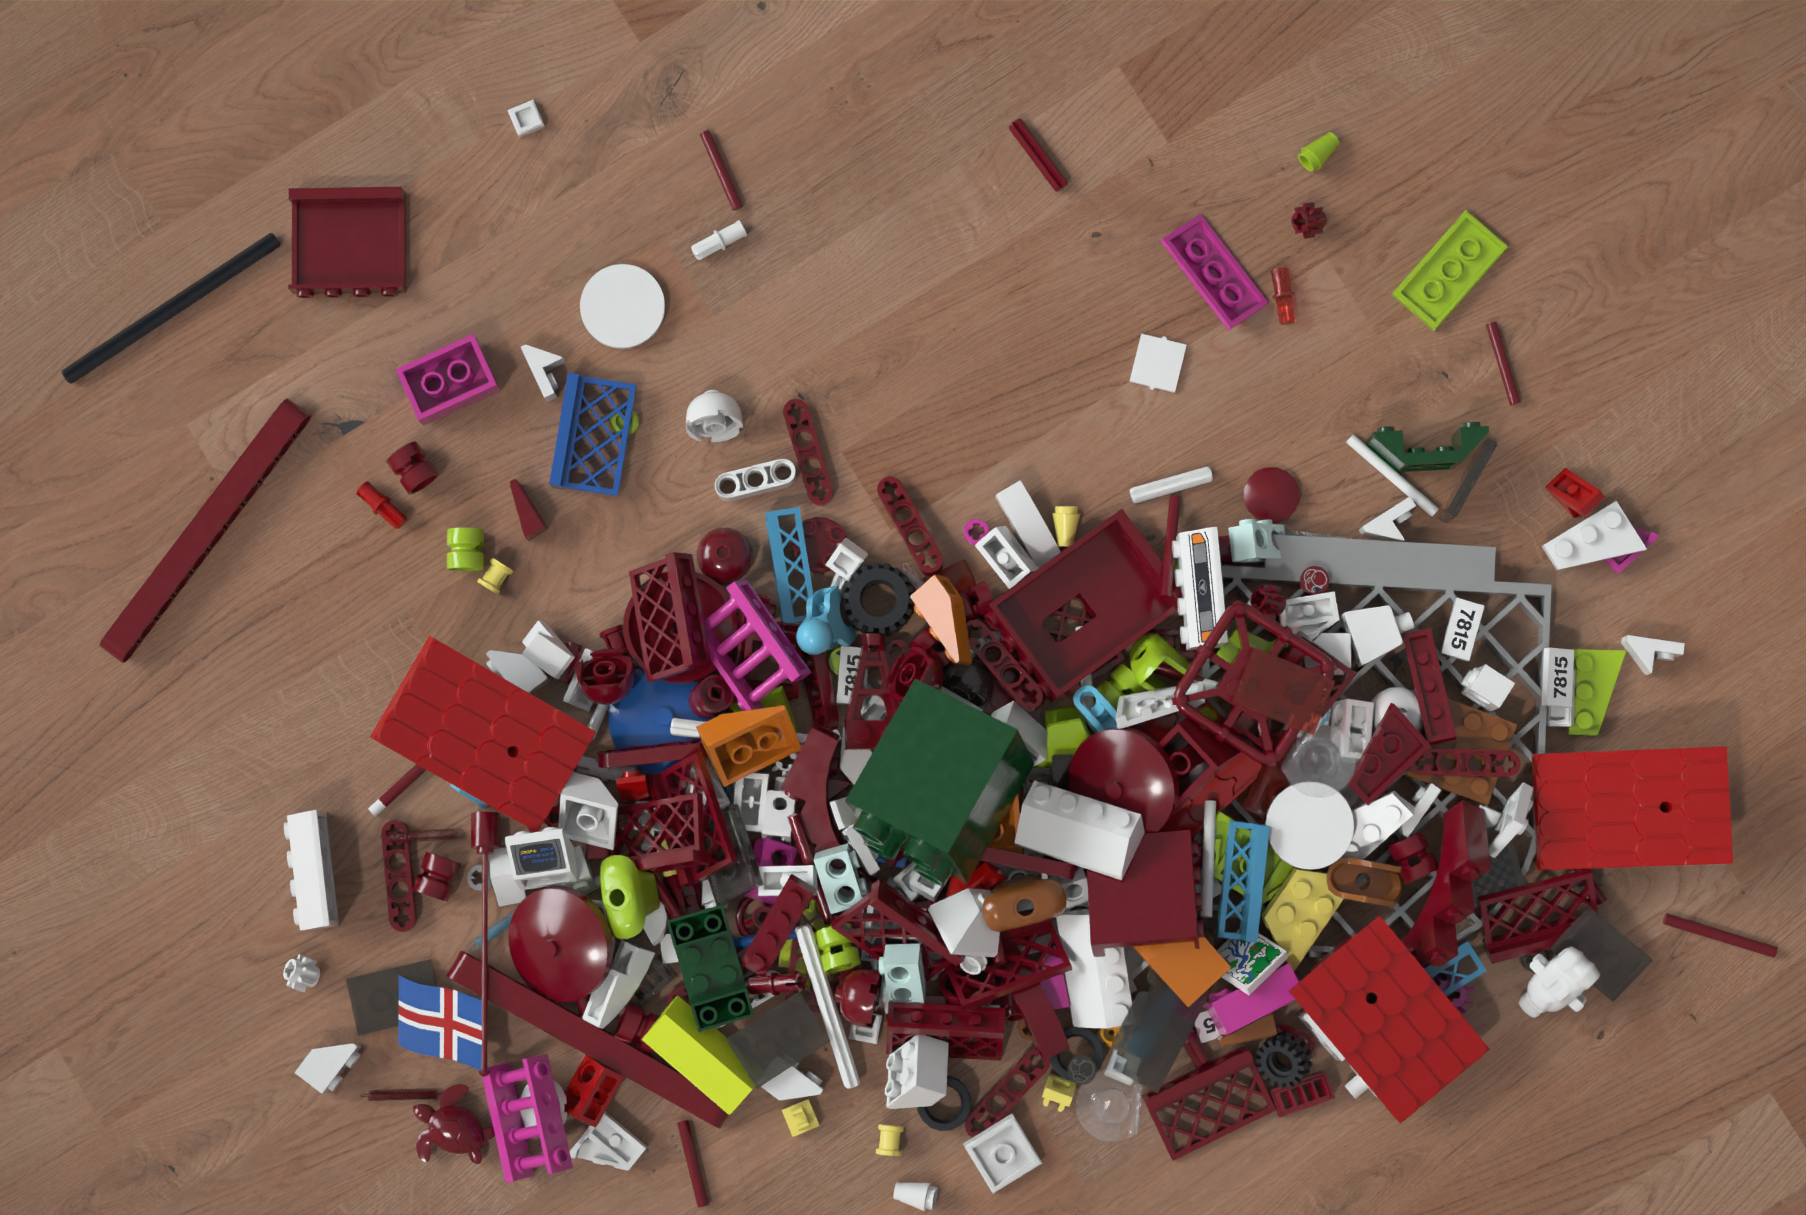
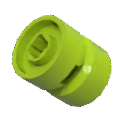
M480 528L447 529V546L451 547V551L447 553V570L463 572L484 570V554L479 551L484 546V530Z
M1122 663L1110 674V681L1104 680L1096 688L1116 712L1120 696L1142 693L1147 690L1139 686L1133 672Z
M850 923L844 924L847 927L852 928V925ZM831 926L815 932L818 948L824 951L821 960L825 973L840 972L861 964L857 947L852 946L850 940L835 931ZM843 948V952L834 954L833 950Z

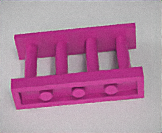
M747 579L734 581L726 588L730 593V600L704 621L711 661L738 698L737 702L743 711L765 708L760 700L785 679H790L791 682L802 680L812 672ZM737 608L741 609L747 618V623L720 644L711 630ZM757 632L763 641V646L736 667L727 653L750 634ZM768 656H774L780 665L779 670L755 690H752L744 676Z
M548 1053L522 1059L524 1068L511 1071L509 1062L487 1067V1070H490L489 1075L482 1076L506 1183L535 1176L533 1171L535 1167L546 1165L548 1175L573 1168ZM527 1079L530 1097L517 1099L514 1082ZM533 1108L537 1125L524 1128L520 1111ZM540 1137L543 1154L530 1156L526 1139Z

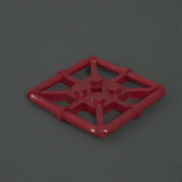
M1238 600L1232 602V605L1224 611L1204 644L1198 646L1196 657L1178 683L1174 697L1171 699L1172 704L1176 705L1183 715L1216 735L1215 739L1220 742L1225 741L1254 761L1272 767L1276 766V762L1285 755L1305 722L1309 723L1312 716L1310 714L1331 683L1334 670L1337 669L1335 662L1332 663L1325 653L1294 634L1292 628L1282 626L1253 606L1241 603ZM1244 615L1278 636L1266 656L1250 646ZM1235 617L1241 649L1230 664L1216 655L1213 650ZM1287 642L1320 665L1289 672L1275 663L1274 659ZM1207 659L1226 670L1216 688L1186 694ZM1322 673L1301 708L1296 707L1281 697L1292 679ZM1257 676L1260 679L1259 684L1261 687L1259 690L1254 689L1251 692L1248 690L1249 684L1246 681L1248 678L1254 679ZM1219 696L1234 707L1224 723L1220 725L1187 702ZM1278 704L1295 715V718L1273 750L1266 719L1275 705ZM1241 711L1257 721L1263 752L1230 731Z

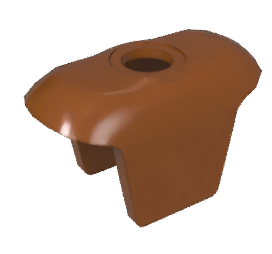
M1341 857L1329 867L1327 873L1328 890L1340 898L1395 908V904L1399 901L1403 891V878L1400 874L1402 867ZM1360 873H1366L1370 878V884L1364 890L1356 886V877Z
M1035 875L1005 881L998 885L997 891L988 895L984 900L983 918L990 930L996 932L1032 925L1060 916L1066 910V894L1059 882L1052 879H1040ZM1023 899H1028L1032 901L1034 909L1018 913L1017 904Z

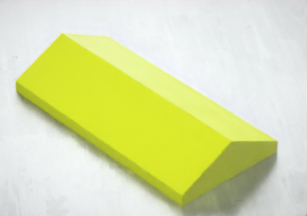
M678 995L641 1039L728 1115L753 1090L756 1082L764 1072L757 1063L716 1028L698 1032L691 1006Z

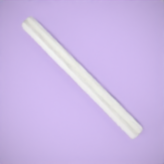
M809 924L800 925L795 928V932L843 1084L847 1089L858 1086L860 1079L827 975L824 972L812 927Z

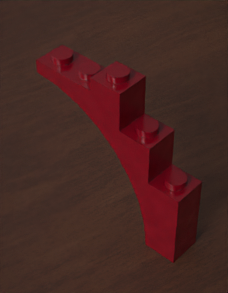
M815 722L781 786V789L785 790V795L796 801L801 799L805 801L799 817L808 843L812 842L815 844L812 850L813 858L816 852L844 844L833 822L828 801V773L831 758L840 735ZM834 859L830 862L831 866L837 870L846 867L845 862L841 859ZM860 865L857 868L859 878H865L870 893L872 884L878 879L870 875ZM843 886V887H842V888H844V889H846V890H851V889H852V888L849 887V886Z
M1461 801L1443 814L1444 835L1436 878L1428 900L1417 921L1401 941L1422 967H1425L1427 964L1441 967L1458 956L1456 924L1475 912L1472 881L1478 879L1491 869L1485 810Z

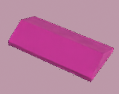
M1201 214L1160 240L1228 331L1242 324L1269 304Z

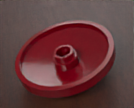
M668 571L660 575V578L665 582L669 578ZM695 572L703 619L705 621L728 602L730 597L716 581L704 574ZM649 580L641 585V588L645 590L649 583ZM657 583L651 595L658 600L664 588ZM671 593L665 602V606L670 610L673 607ZM632 596L626 607L623 619L624 640L632 659L646 673ZM648 601L645 607L646 615L649 618L655 608V605ZM736 610L711 630L720 644L737 631L738 620ZM661 611L656 623L663 628L668 615ZM674 621L669 632L675 638L678 635L676 621ZM654 628L650 634V641L653 645H655L660 635ZM666 639L661 651L668 656L673 643ZM734 648L727 653L729 657L731 656ZM679 649L674 659L678 665L683 664L681 649ZM657 657L654 663L656 673L661 671L665 662L660 657ZM711 661V666L695 668L660 681L671 684L695 683L713 675L718 669Z
M1118 727L1106 728L1087 738L1072 757L1068 776L1070 792L1141 814L1144 834L1157 833L1172 818L1179 798L1177 773L1166 751L1147 734L1128 727L1118 729Z
M551 886L527 896L514 911L509 926V950L516 970L532 990L550 1000L571 1002L588 996L603 984L612 965L613 940L604 915L592 900L572 888Z

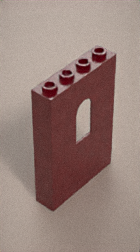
M1121 509L992 601L983 611L988 625L992 629H997L1003 637L1001 640L1005 648L1009 652L1015 653L1020 660L1019 664L1028 675L1032 676L1043 692V698H1048L1052 703L1178 610L1177 599L1182 598L1181 587H1176L1173 577L1171 599H1160L1163 563L1125 511ZM1080 594L1096 617L1061 642L1055 643L1047 640L1041 630L1044 619Z

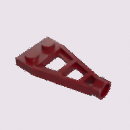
M872 633L861 635V651L844 721L845 750H874L899 707L898 701L889 695V691L892 692L891 684L887 683L890 669L884 651V634ZM868 648H877V651L870 652ZM867 668H878L880 670L882 679L881 689H866L864 687L865 670ZM867 696H878L883 700L886 710L884 720H864L862 718L861 709L863 701Z

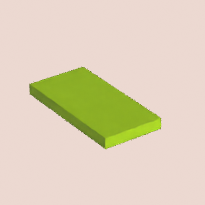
M1465 210L1391 295L1432 331H1435L1509 246Z

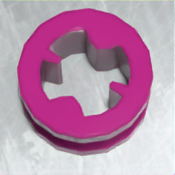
M973 519L966 523L963 535L967 543L975 546L989 533V528L981 519ZM973 525H979V529H984L985 533L981 534L978 540H974L973 535H968V531L973 529Z

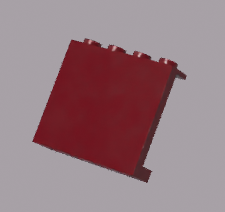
M402 187L289 188V201L292 203V284H288V289L293 294H296V297L313 298L314 294H325V297L340 298L342 293H353L354 297H370V293H381V296L396 297L398 292H406V192Z
M1190 830L1144 834L1122 880L1087 869L1090 944L1094 957H1104L1106 948L1193 941L1195 949H1200L1199 938H1204L1203 920H1198L1197 911H1203L1201 893H1196L1195 884H1201L1199 866L1194 867V858H1199L1198 840H1192Z

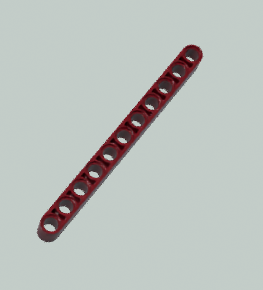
M288 398L277 407L106 632L99 644L101 648L121 663H125L134 654L304 430L311 418L309 413Z
M460 950L446 976L482 996V961ZM488 965L487 1000L703 1121L721 1129L728 1114L679 1071L635 1046L615 1038L610 1032L583 1020V1017L539 995L531 988Z

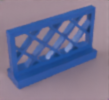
M568 373L549 481L552 488H565L619 496L637 389L636 384ZM586 384L598 385L604 394L589 403L584 396ZM602 386L611 387V389L606 392ZM617 389L629 390L628 401L620 407H617L609 396ZM607 398L615 410L601 420L593 407ZM584 400L587 406L582 409V403ZM626 408V414L624 417L621 411ZM591 410L599 422L585 431L579 423L580 416ZM616 414H619L624 421V426L622 430L612 435L604 423ZM602 425L611 438L596 447L588 435ZM579 427V429L582 431V434L577 437ZM622 435L621 444H619L616 439ZM586 437L594 450L580 459L575 452V445ZM614 441L619 448V456L608 463L600 450ZM598 453L606 466L592 475L584 465V462ZM575 456L578 461L572 465L573 457ZM617 463V468H616V473H615L614 470H613L611 467L614 466V465ZM581 465L589 475V478L581 484L570 483L571 471ZM609 469L615 477L613 489L600 487L595 478ZM593 481L597 487L589 486L587 484Z

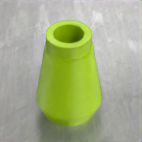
M1328 132L1326 135L1302 147L1301 153L1298 154V159L1306 170L1313 172L1315 169L1320 170L1340 145V142L1333 133Z

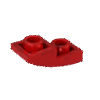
M640 771L623 772V778H616L618 792L623 804L636 803V801H652L647 776H640Z

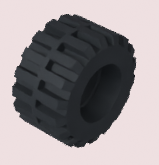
M872 563L871 566L865 565L858 572L855 571L845 585L843 604L846 616L852 625L863 634L876 633L890 636L892 633L900 631L909 622L911 614H913L914 602L910 598L914 593L913 586H911L908 577L897 567L895 569L886 563L884 565H879L878 563ZM884 584L894 591L896 604L889 614L877 617L870 615L864 609L862 596L864 591L871 585Z

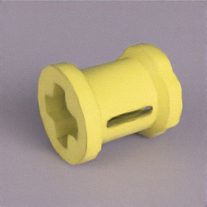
M491 558L490 567L477 582L498 595L500 593V586L507 575H512L513 570L496 559Z
M879 1124L878 1129L881 1130L876 1154L901 1156V1151L899 1150L900 1134L904 1132V1127Z

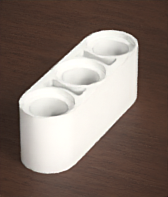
M778 459L726 472L719 475L716 479L715 490L718 496L726 502L764 494L791 486L796 480V469L790 460ZM788 467L791 470L790 477L786 480L778 479L775 476L778 468ZM753 474H760L764 478L763 483L758 487H752L748 484V479ZM733 481L736 484L735 491L731 494L721 492L720 487L723 482Z

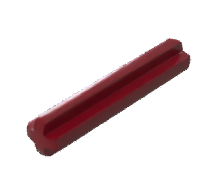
M1019 118L1009 125V130L1054 191L1058 192L1065 188L1068 183L1066 178L1023 120Z

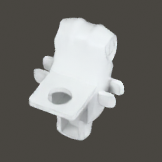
M1572 946L1563 951L1558 949L1551 961H1548L1542 954H1537L1530 963V968L1535 974L1528 982L1527 992L1519 998L1521 1009L1533 1018L1546 1011H1559L1567 1005L1576 1012L1580 1011L1587 1000L1582 993L1584 990L1589 989L1600 977L1595 964L1590 962L1582 951Z

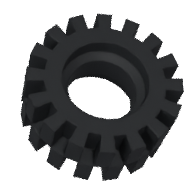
M1281 1031L1279 1034L1277 1033L1275 1036L1268 1038L1257 1050L1256 1063H1261L1257 1069L1259 1072H1265L1262 1077L1264 1080L1269 1077L1271 1079L1269 1084L1272 1086L1278 1082V1088L1283 1089L1285 1086H1287V1089L1292 1088L1310 1072V1068L1313 1065V1062L1309 1061L1313 1057L1312 1052L1306 1053L1310 1047L1308 1044L1304 1046L1301 1044L1303 1039L1300 1036L1294 1039L1295 1033L1290 1032L1286 1036V1031ZM1277 1051L1289 1057L1292 1062V1068H1287L1279 1062L1276 1056Z

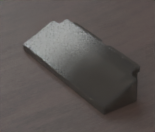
M1198 917V920H1203L1204 937L1217 951L1229 938L1216 937L1217 926L1204 918ZM1151 968L1147 974V981L1152 986L1149 992L1141 991L1136 995L1112 1041V1046L1117 1051V1055L1127 1060L1124 1067L1118 1066L1116 1071L1158 1094L1215 983L1188 1008Z

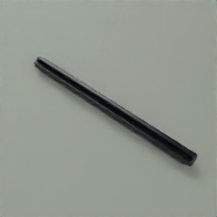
M269 233L63 369V377L70 384L82 378L280 247L279 240L273 233Z

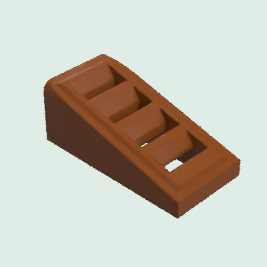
M1271 1012L1228 1035H1220L1216 1038L1217 1044L1225 1047L1275 1036L1277 1030L1273 1013Z

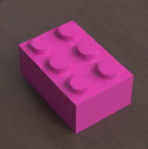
M474 334L395 369L417 419L423 426L501 391Z
M1289 963L1281 964L1250 995L1237 987L1231 990L1228 987L1222 988L1208 995L1210 1001L1204 1003V1006L1219 1034L1228 1035L1294 1001L1295 998L1290 994L1289 990L1299 981Z

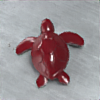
M456 1084L443 1091L440 1097V1109L437 1111L427 1104L413 1106L416 1118L425 1124H429V1129L421 1132L416 1140L418 1157L422 1161L428 1162L430 1160L431 1147L435 1143L439 1148L448 1153H468L473 1163H481L482 1152L480 1149L484 1146L485 1140H491L495 1136L493 1127L482 1128L477 1117L467 1108L455 1106L457 1100L468 1092L469 1088L466 1085Z

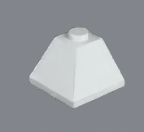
M573 772L561 793L558 828H562L571 840L613 850L616 838L618 803L599 778Z
M968 888L928 908L950 954L995 957L998 954L1000 932L990 930L983 918V902L988 895L992 894L990 890Z

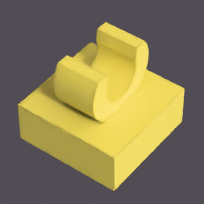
M1049 1073L1042 1095L1044 1098L1043 1105L1047 1107L1050 1100L1060 1103L1058 1111L1062 1112L1065 1106H1070L1077 1083Z
M809 1099L782 1110L792 1137L820 1126Z

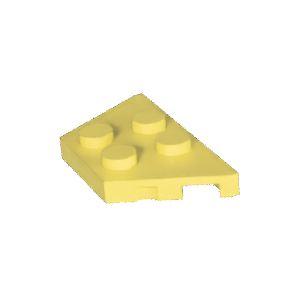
M1293 868L1261 915L1266 927L1272 934L1274 943L1287 951L1288 958L1285 960V964L1289 963L1293 972L1344 899L1335 896L1328 890L1326 872Z

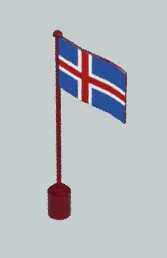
M488 811L471 813V848L476 849V854L482 855V1000L456 990L418 984L399 975L398 1044L418 1054L458 1061L479 1069L478 1072L483 1077L488 1076L490 1070H487L488 854H494V849L500 848V813Z

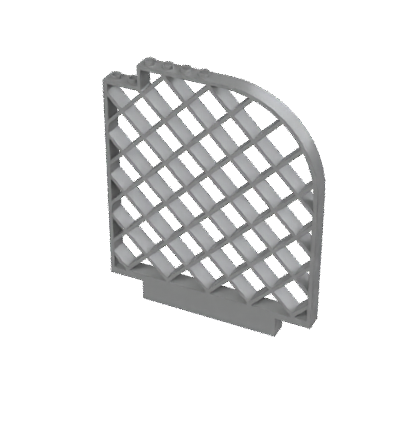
M1271 534L1273 545L1276 549L1280 550L1281 558L1264 559L1262 568L1221 566L1222 580L1231 581L1223 590L1224 597L1235 588L1247 603L1252 593L1241 581L1300 585L1299 579L1302 572L1311 566L1321 567L1327 572L1329 576L1328 586L1371 589V593L1351 611L1361 610L1369 601L1376 597L1384 606L1390 605L1395 617L1404 614V612L1384 590L1442 593V596L1413 621V629L1400 633L1402 640V634L1419 631L1417 626L1445 601L1453 608L1454 601L1457 598L1455 594L1512 597V601L1484 626L1481 623L1479 624L1475 642L1480 638L1509 669L1503 676L1509 680L1515 676L1535 698V715L1514 733L1509 748L1512 746L1532 768V753L1519 739L1534 726L1533 754H1545L1547 706H1542L1544 648H1549L1552 585L1494 581L1496 547ZM1300 588L1289 599L1300 597L1304 591ZM1526 598H1539V613ZM1516 605L1538 628V645L1518 663L1488 632ZM1340 616L1339 621L1334 623V626L1326 633H1335L1338 629L1341 633H1346ZM1259 625L1251 634L1256 636L1264 627ZM1436 648L1441 673L1444 671L1462 691L1465 687L1461 684L1464 678L1451 665L1457 658L1449 656L1446 659ZM1385 653L1365 664L1356 672L1357 675L1343 693L1371 667L1379 673L1390 687H1405L1380 661L1387 654ZM1537 655L1535 683L1522 668ZM1207 659L1200 670V676L1207 679L1220 668L1215 664L1209 669V659ZM1322 673L1315 674L1314 677L1319 680ZM1335 689L1329 690L1330 694H1332ZM1342 693L1336 701L1344 700L1347 698ZM1212 697L1206 698L1217 709L1219 714L1226 719L1228 715ZM1469 699L1472 702L1470 707L1498 717L1494 711L1489 712ZM1278 704L1275 705L1279 712L1287 711ZM1239 733L1240 737H1242L1246 742H1248V743H1250L1251 745H1253L1254 747H1256V746L1248 739V737H1246V736H1245L1244 734H1242V733H1241V734ZM1313 736L1309 745L1328 766L1310 782H1320L1333 771L1360 800L1361 804L1358 807L1362 806L1364 803L1346 784L1350 776L1339 765L1343 761L1328 759L1329 752ZM1274 766L1266 770L1283 790L1291 786ZM1406 771L1400 777H1398L1387 789H1389L1403 775L1405 776ZM1405 776L1416 789L1421 785L1426 787L1423 782ZM1494 787L1491 798L1504 810L1507 800ZM1533 791L1531 795L1533 805L1531 807L1530 825L1528 824L1523 832L1527 837L1525 850L1514 873L1515 876L1510 879V883L1517 882L1518 887L1528 872L1536 852ZM1449 792L1441 800L1436 797L1431 804L1432 808L1423 815L1410 835L1415 834L1437 813L1443 818V814L1448 811L1445 806L1457 795ZM1236 799L1230 804L1244 822L1257 824ZM1496 825L1487 829V836L1495 830ZM1398 829L1391 834L1395 839L1393 843L1404 839L1399 835ZM1200 831L1192 840H1198V843L1203 847V838ZM1385 849L1372 862L1383 863L1391 855L1389 849ZM1418 854L1411 857L1416 863L1421 861ZM1491 858L1492 863L1490 864V866H1491V869H1490V870L1494 869L1493 863H1495V861H1494L1492 858ZM1500 868L1494 869L1496 875L1501 874ZM1436 871L1427 874L1429 879L1400 905L1396 903L1395 908L1389 907L1392 912L1384 919L1388 926L1399 918L1409 930L1415 923L1404 911L1433 886L1437 874ZM1360 873L1356 877V886L1363 880L1369 885V876L1366 873ZM1502 873L1503 879L1509 878L1506 873ZM1503 879L1499 880L1503 885H1505ZM1511 884L1505 885L1506 890L1512 888ZM1500 902L1493 903L1487 912L1496 915L1503 904ZM1212 905V912L1219 911V905ZM1261 905V915L1266 909L1263 905ZM1240 907V908L1238 909V911L1240 912V914H1241V912H1242V907ZM1335 911L1331 918L1347 936L1355 933ZM1233 913V914H1232L1230 917H1228V918H1238V917L1236 916L1235 913ZM1473 913L1466 917L1471 924L1456 932L1457 941L1482 926L1481 916L1478 918ZM1312 945L1309 949V957L1323 958L1326 952H1330L1335 947Z

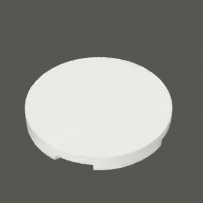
M617 264L600 270L588 281L581 295L580 313L586 329L598 342L614 349H631L648 341L658 332L665 316V299L658 282L647 271L634 265Z
M1301 782L1284 789L1272 801L1265 821V825L1270 826L1269 843L1275 853L1287 864L1300 869H1319L1337 861L1348 849L1354 832L1353 815L1347 801L1335 789L1319 782Z

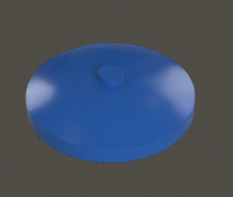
M640 667L634 670L635 682L628 696L609 706V730L616 748L700 739L672 735L670 732L672 719L678 718L702 722L711 720L696 716L691 711L688 703L690 691L701 681L690 684H671L660 680L653 683L647 682L646 673ZM682 760L633 766L647 773L657 774Z

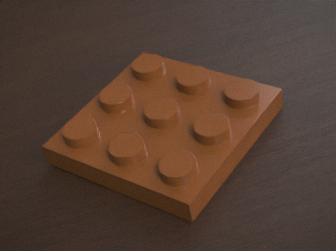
M1448 699L1457 739L1434 744L1430 748L1508 751L1517 724ZM1423 726V729L1420 732V734L1427 740L1425 729ZM1431 753L1433 759H1422L1420 757L1413 764L1417 765L1418 770H1421L1422 765L1433 764L1431 770L1436 771L1434 765L1436 753ZM1445 754L1442 756L1440 764L1443 769L1451 771L1456 766V759L1450 754ZM1480 755L1472 756L1469 762L1471 769L1477 772L1482 771L1485 767L1483 757ZM1490 755L1492 764L1489 772L1494 773L1493 767L1502 766L1504 760L1493 761L1494 755ZM1408 769L1405 773V776L1426 784L1432 783L1442 790L1485 806L1489 804L1498 777L1412 774Z

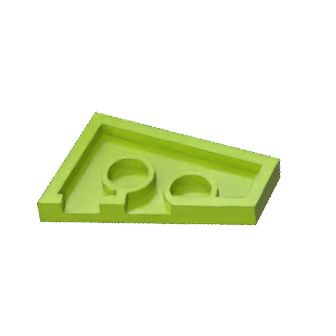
M1569 649L1574 650L1573 669L1576 670L1574 727H1567V736H1598L1627 650Z

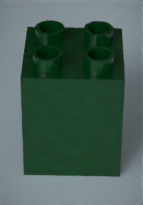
M914 679L845 800L857 818L852 828L866 838L863 844L867 848L888 860L894 861L899 851H903L904 856L916 864L914 871L936 885L944 887L950 876L967 884L1034 766V762L1018 729Z

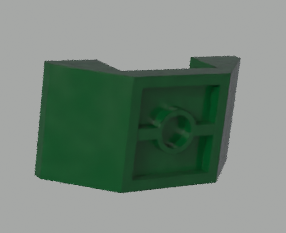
M1480 422L1463 423V427H1460L1451 436L1452 446L1436 447V451L1425 452V448L1418 447L1409 448L1404 453L1403 430L1395 431L1394 426L1377 428V431L1372 433L1366 440V443L1371 450L1397 472L1454 470L1487 435L1489 426H1481Z
M723 904L666 920L698 1032L754 1016Z

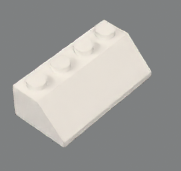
M1034 781L1022 804L1015 846L1122 880L1145 831L1141 814Z
M312 810L288 815V822L284 823V834L286 840L290 839L291 851H287V862L289 868H293L294 879L290 880L292 897H296L297 908L293 910L295 925H299L302 931L339 926L327 814L323 811Z
M1089 908L1063 912L1060 916L1056 917L1059 939L1072 965V970L1065 972L1073 1027L1112 1028L1134 1024L1135 1020L1124 948H1106L1104 957H1094L1090 944Z

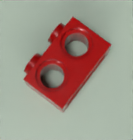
M585 1055L564 1092L567 1104H564V1111L575 1119L596 1128L624 1076Z

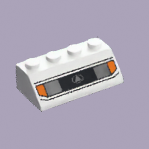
M1217 527L1179 533L1176 536V541H1172L1173 558H1178L1179 569H1175L1176 587L1181 586L1182 598L1177 599L1178 613L1184 617V626L1180 627L1181 643L1186 644L1187 650H1197L1200 644H1204L1225 611ZM1227 630L1215 648H1221L1228 643Z

